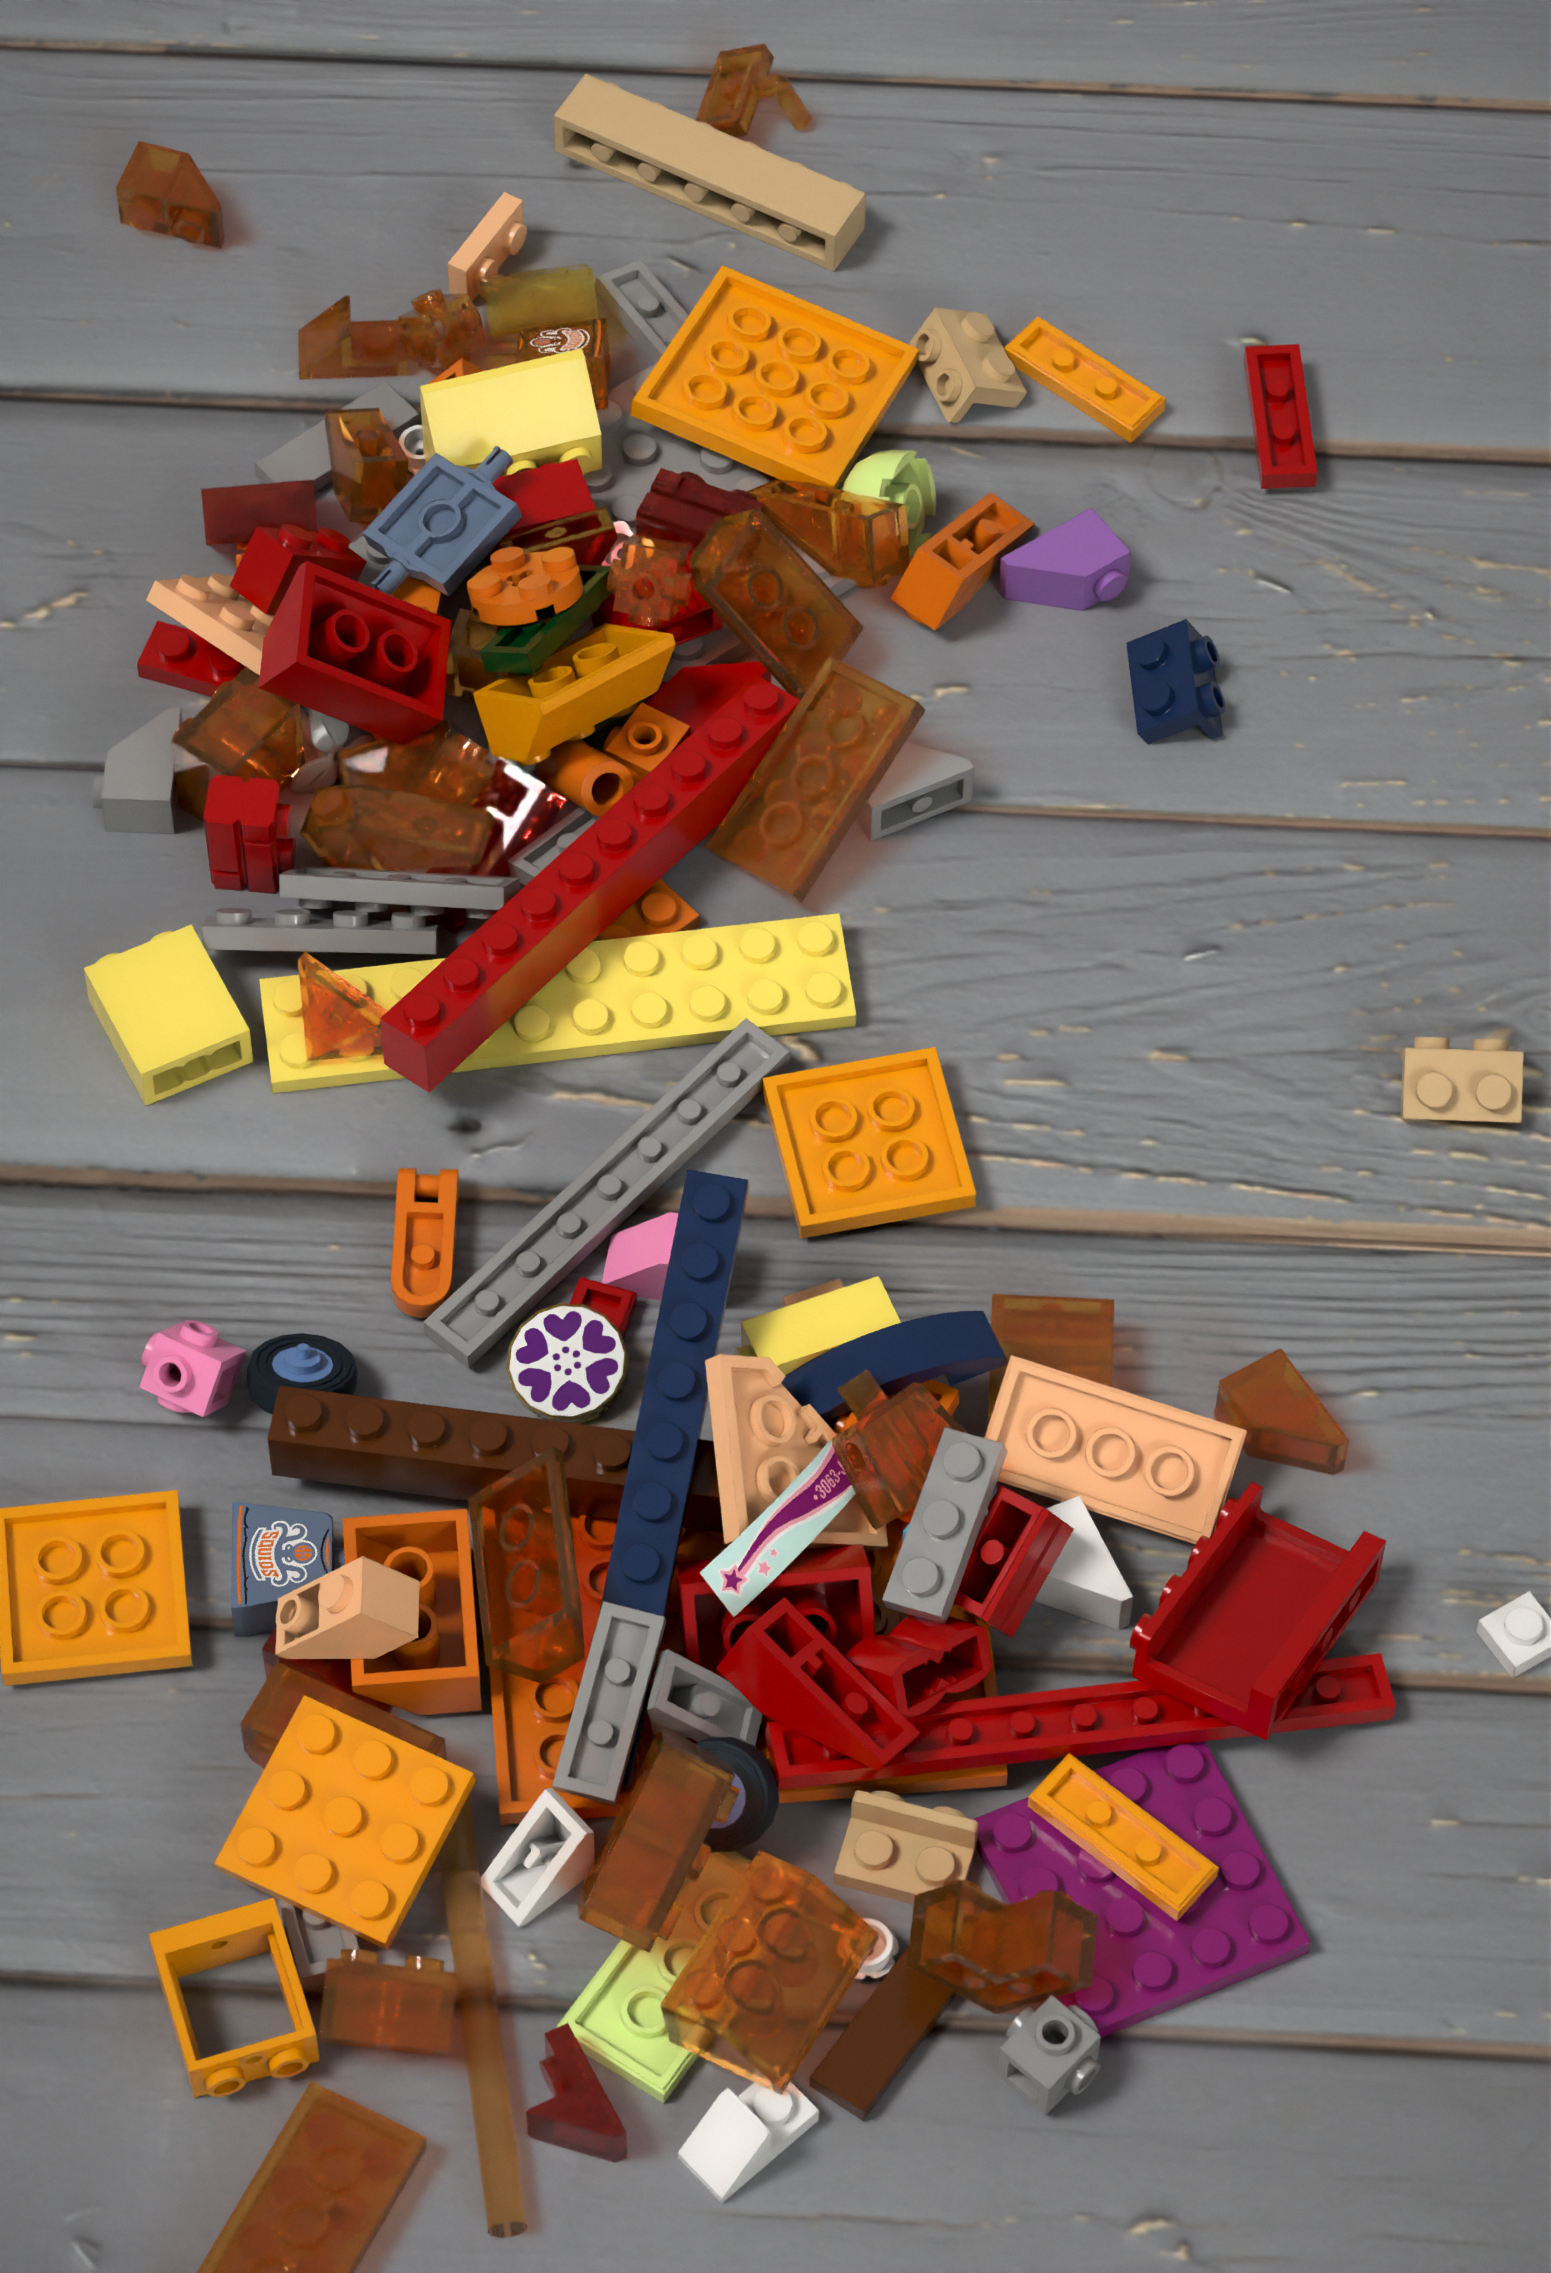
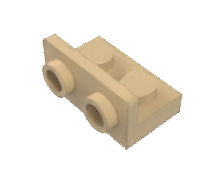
M857 1790L852 1800L851 1818L834 1871L833 1884L957 1916L977 1848L979 1823L968 1819L964 1813L954 1808L939 1806L930 1809L906 1803L902 1797L892 1792L878 1790L868 1793Z

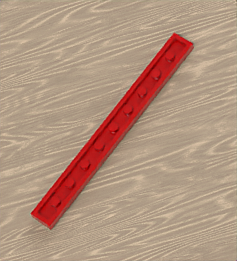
M1382 1654L1324 1659L1272 1734L1392 1720L1396 1704ZM1140 1680L937 1703L933 1708L921 1715L906 1718L920 1734L879 1772L778 1721L767 1722L765 1732L770 1762L776 1776L778 1790L1065 1758L1068 1753L1072 1756H1082L1255 1736Z

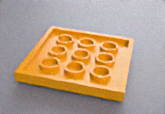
M722 265L633 398L630 415L831 501L915 367L919 349Z

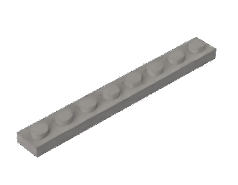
M747 1018L744 1019L423 1322L424 1334L469 1369L762 1091V1078L779 1075L790 1064V1050Z

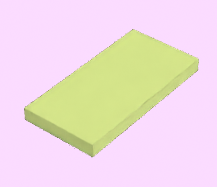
M692 1845L556 2027L557 2036L664 2104L809 1906V1896L737 1851L708 1852Z

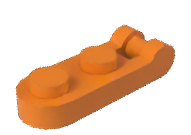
M398 1168L391 1287L394 1303L400 1311L408 1316L417 1318L429 1317L452 1295L459 1198V1169H440V1175L417 1174V1168ZM417 1198H438V1203L416 1202Z

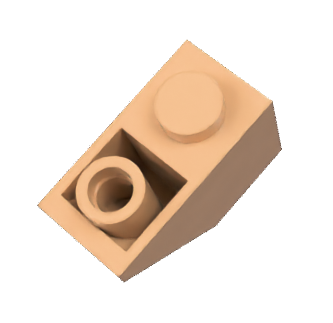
M362 1556L279 1597L275 1618L277 1625L275 1655L284 1659H375L417 1639L420 1581Z

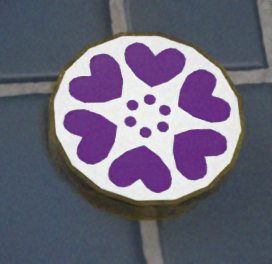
M560 1303L538 1310L519 1326L509 1345L507 1372L515 1396L529 1411L537 1414L541 1419L580 1424L598 1418L610 1408L609 1405L616 1400L618 1394L621 1395L628 1380L629 1356L620 1330L605 1314L584 1304Z

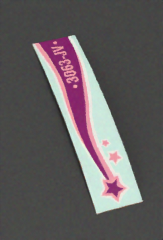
M829 1440L777 1499L699 1572L733 1618L819 1535L869 1478L863 1472L864 1468L843 1441L836 1446Z

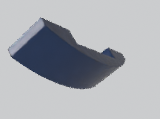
M984 1311L949 1312L905 1321L851 1340L800 1366L786 1375L781 1383L802 1407L810 1404L834 1431L833 1418L852 1411L856 1407L875 1402L944 1374L949 1385L952 1386L1007 1364V1359Z

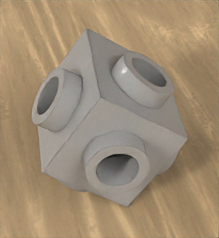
M1051 1995L1037 2010L1029 2006L1012 2022L1006 2032L1008 2040L999 2048L997 2075L1046 2116L1069 2091L1074 2095H1078L1093 2081L1100 2069V2064L1097 2061L1101 2036L1098 2034V2029L1093 2020L1083 2010L1074 2005H1070L1067 2008Z

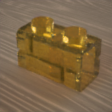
M587 263L509 273L507 277H504L502 274L479 277L485 330L491 337L593 323V320H595V323L598 322L592 267Z

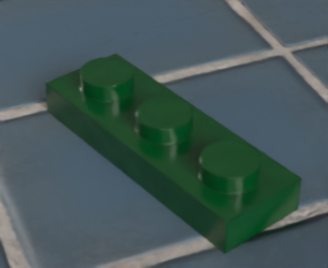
M578 565L584 587L579 600L558 614H555L553 604L536 610L538 621L504 626L479 651L485 671L508 672L518 677L528 676L539 671L543 667L544 662L563 643L572 637V633L591 614L595 613L603 601L619 586L613 566Z

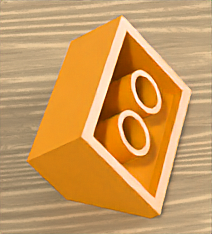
M605 623L559 647L544 662L543 667L534 674L518 677L510 673L474 692L473 696L492 756L515 760L520 765L535 764L547 759L551 755L550 749L565 741H576L591 735L595 731L594 725L605 719L621 717L634 712L639 706V701L658 691L676 645L673 634Z

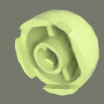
M881 451L861 460L853 467L844 481L843 488H840L836 495L835 511L838 519L842 521L845 533L856 549L870 557L891 562H911L917 549L932 536V533L921 534L925 524V516H935L936 513L935 482L927 460L914 457L918 453L916 451Z

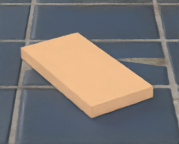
M1010 1355L984 1438L1003 1443L1008 1451L998 1478L999 1482L1062 1502L1080 1496L1087 1510L1196 1544L1201 1536L1210 1538L1216 1530L1217 1520L1223 1508L1247 1430Z

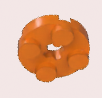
M520 547L500 549L491 554V565L480 570L467 582V591L473 613L478 610L481 621L500 626L521 625L538 621L536 610L546 608L552 604L555 614H558L576 603L584 590L574 550L569 547H558L546 552L525 554Z

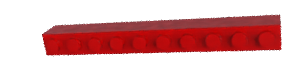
M754 676L380 1018L384 1065L430 1093L802 747L801 700L762 677Z

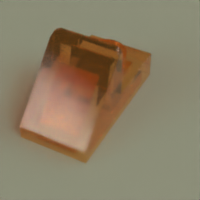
M350 295L341 298L298 330L300 380L409 376L407 320L352 321Z

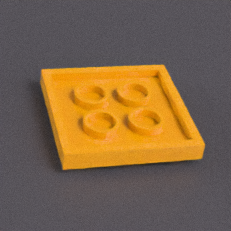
M936 1047L762 1078V1092L801 1239L976 1207L977 1194Z
M178 1490L0 1508V1657L4 1686L193 1666Z
M304 1695L214 1864L217 1870L388 1950L476 1782L475 1775L471 1771Z

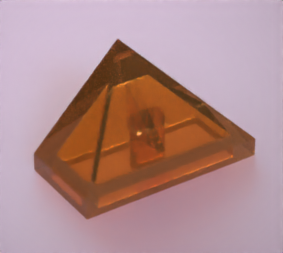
M447 720L441 721L405 746L382 738L339 751L340 783L344 794L418 821L452 763L451 733Z
M304 952L298 959L307 1061L382 1055L380 1018L388 1011L310 954Z

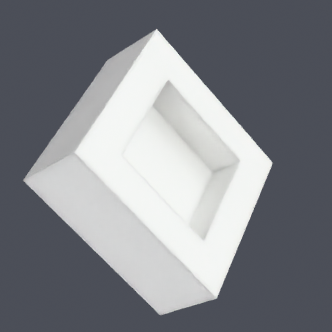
M1530 1591L1478 1621L1476 1632L1512 1679L1551 1657V1618Z

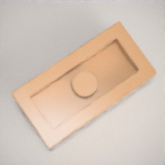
M504 192L448 262L449 298L469 307L481 290L487 291L492 286L499 267L510 254H517L521 249L527 235V227L523 221V200Z

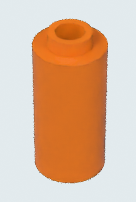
M581 739L565 741L550 749L551 755L547 759L536 763L538 777L546 786L598 817H601L634 787L632 774L624 765Z

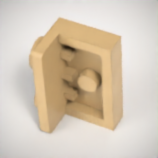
M935 307L909 343V345L919 349L916 357L917 364L947 422L959 423L973 403L1016 408L1027 394L1015 371L1013 362L1007 356L995 332L994 325L986 314Z
M1414 1037V1048L1400 1049V1061H1402L1401 1119L1521 1123L1524 1052L1509 1051V1040L1473 1039V1050L1450 1049V1038Z

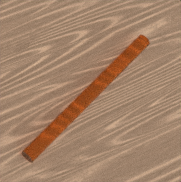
M469 1794L439 1851L487 2229L489 2235L504 2238L516 2236L526 2231L527 2220Z

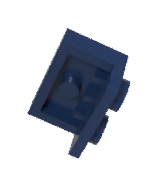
M1185 619L1126 643L1137 734L1147 744L1197 725L1212 740L1223 736L1221 714L1225 713L1226 704L1223 694L1216 684L1215 668L1219 667L1220 659L1216 646L1209 636L1202 637L1190 622Z

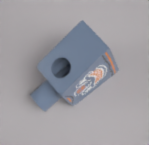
M243 1502L232 1503L231 1612L235 1637L276 1631L275 1618L279 1597L345 1565L344 1548H335L333 1517L324 1512Z

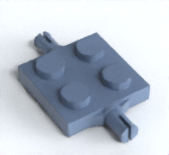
M495 446L493 451L476 469H471L469 467L457 466L435 453L362 533L370 547L388 557L391 561L379 576L370 583V587L392 595L407 577H412L413 579L425 581L450 597L523 516L517 503L496 491L493 486L495 480L513 463L511 456L505 450H501L499 446Z

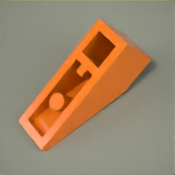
M990 492L917 549L890 599L904 608L908 616L914 621L927 625L936 631L967 604L1000 567L1001 557L1014 551L1031 532L1035 523Z

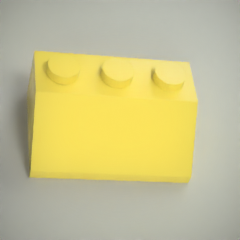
M582 348L419 386L423 448L426 463L437 453L457 466L476 469L493 451V448L499 446L501 450H505L513 459V463L500 476L535 469L547 463H560L573 459L578 460L583 475L602 469L601 430Z

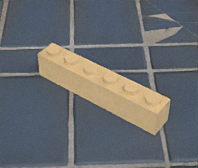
M585 73L554 114L555 152L833 272L865 229L866 193L855 189L848 183L838 182L810 170L799 162L789 161L761 149L752 142H745L719 131L708 123L698 122L672 111L661 103L651 102L623 90L614 83L602 81Z

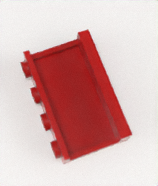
M1251 1482L1238 1500L1231 1497L1225 1503L1218 1517L1215 1532L1210 1538L1206 1536L1199 1538L1189 1557L1187 1570L1181 1577L1176 1574L1170 1577L1162 1591L1158 1609L1152 1616L1147 1613L1142 1615L1133 1630L1129 1646L1136 1650L1131 1677L1267 1741L1377 1585L1386 1540L1363 1531L1350 1551L1343 1549L1262 1511L1260 1505L1264 1487Z

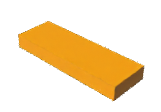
M1039 316L1004 347L1007 356L1013 362L1016 369L1130 443L1165 411V397Z
M1070 1753L1028 1796L1027 1806L1176 1921L1181 1918L1217 1878L1218 1866Z

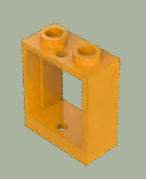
M274 1897L149 1933L154 1964L194 2098L206 2094L212 2097L231 2095L241 2090L247 2082L271 2075L274 2078L292 2077L303 2072L309 2064L320 2061L316 2032ZM270 1952L294 2032L201 2059L178 1978Z

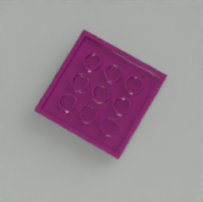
M1205 1741L1153 1747L1093 1771L1219 1867L1217 1878L1178 1921L1174 1920L1027 1806L1028 1797L972 1819L979 1823L977 1850L1050 1996L1053 1995L1067 2008L1070 2005H1074L1083 2010L1095 2023L1101 2038L1309 1953L1311 1941Z

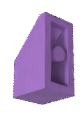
M1090 508L1001 557L999 593L1007 600L1084 611L1100 601L1106 602L1114 599L1128 586L1131 551L1099 515Z

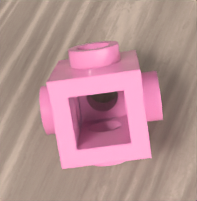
M195 1320L180 1322L155 1333L148 1341L141 1360L142 1365L146 1369L139 1388L158 1396V1403L167 1409L180 1413L193 1412L201 1417H205L228 1405L246 1350L219 1338L218 1331L206 1323Z

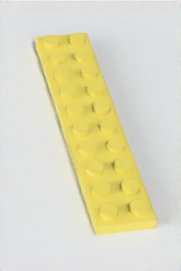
M840 914L592 941L451 1073L721 1042L746 1018L770 1036L856 1026L857 1015ZM446 958L259 979L272 1094L405 1078L384 1065L380 1018Z

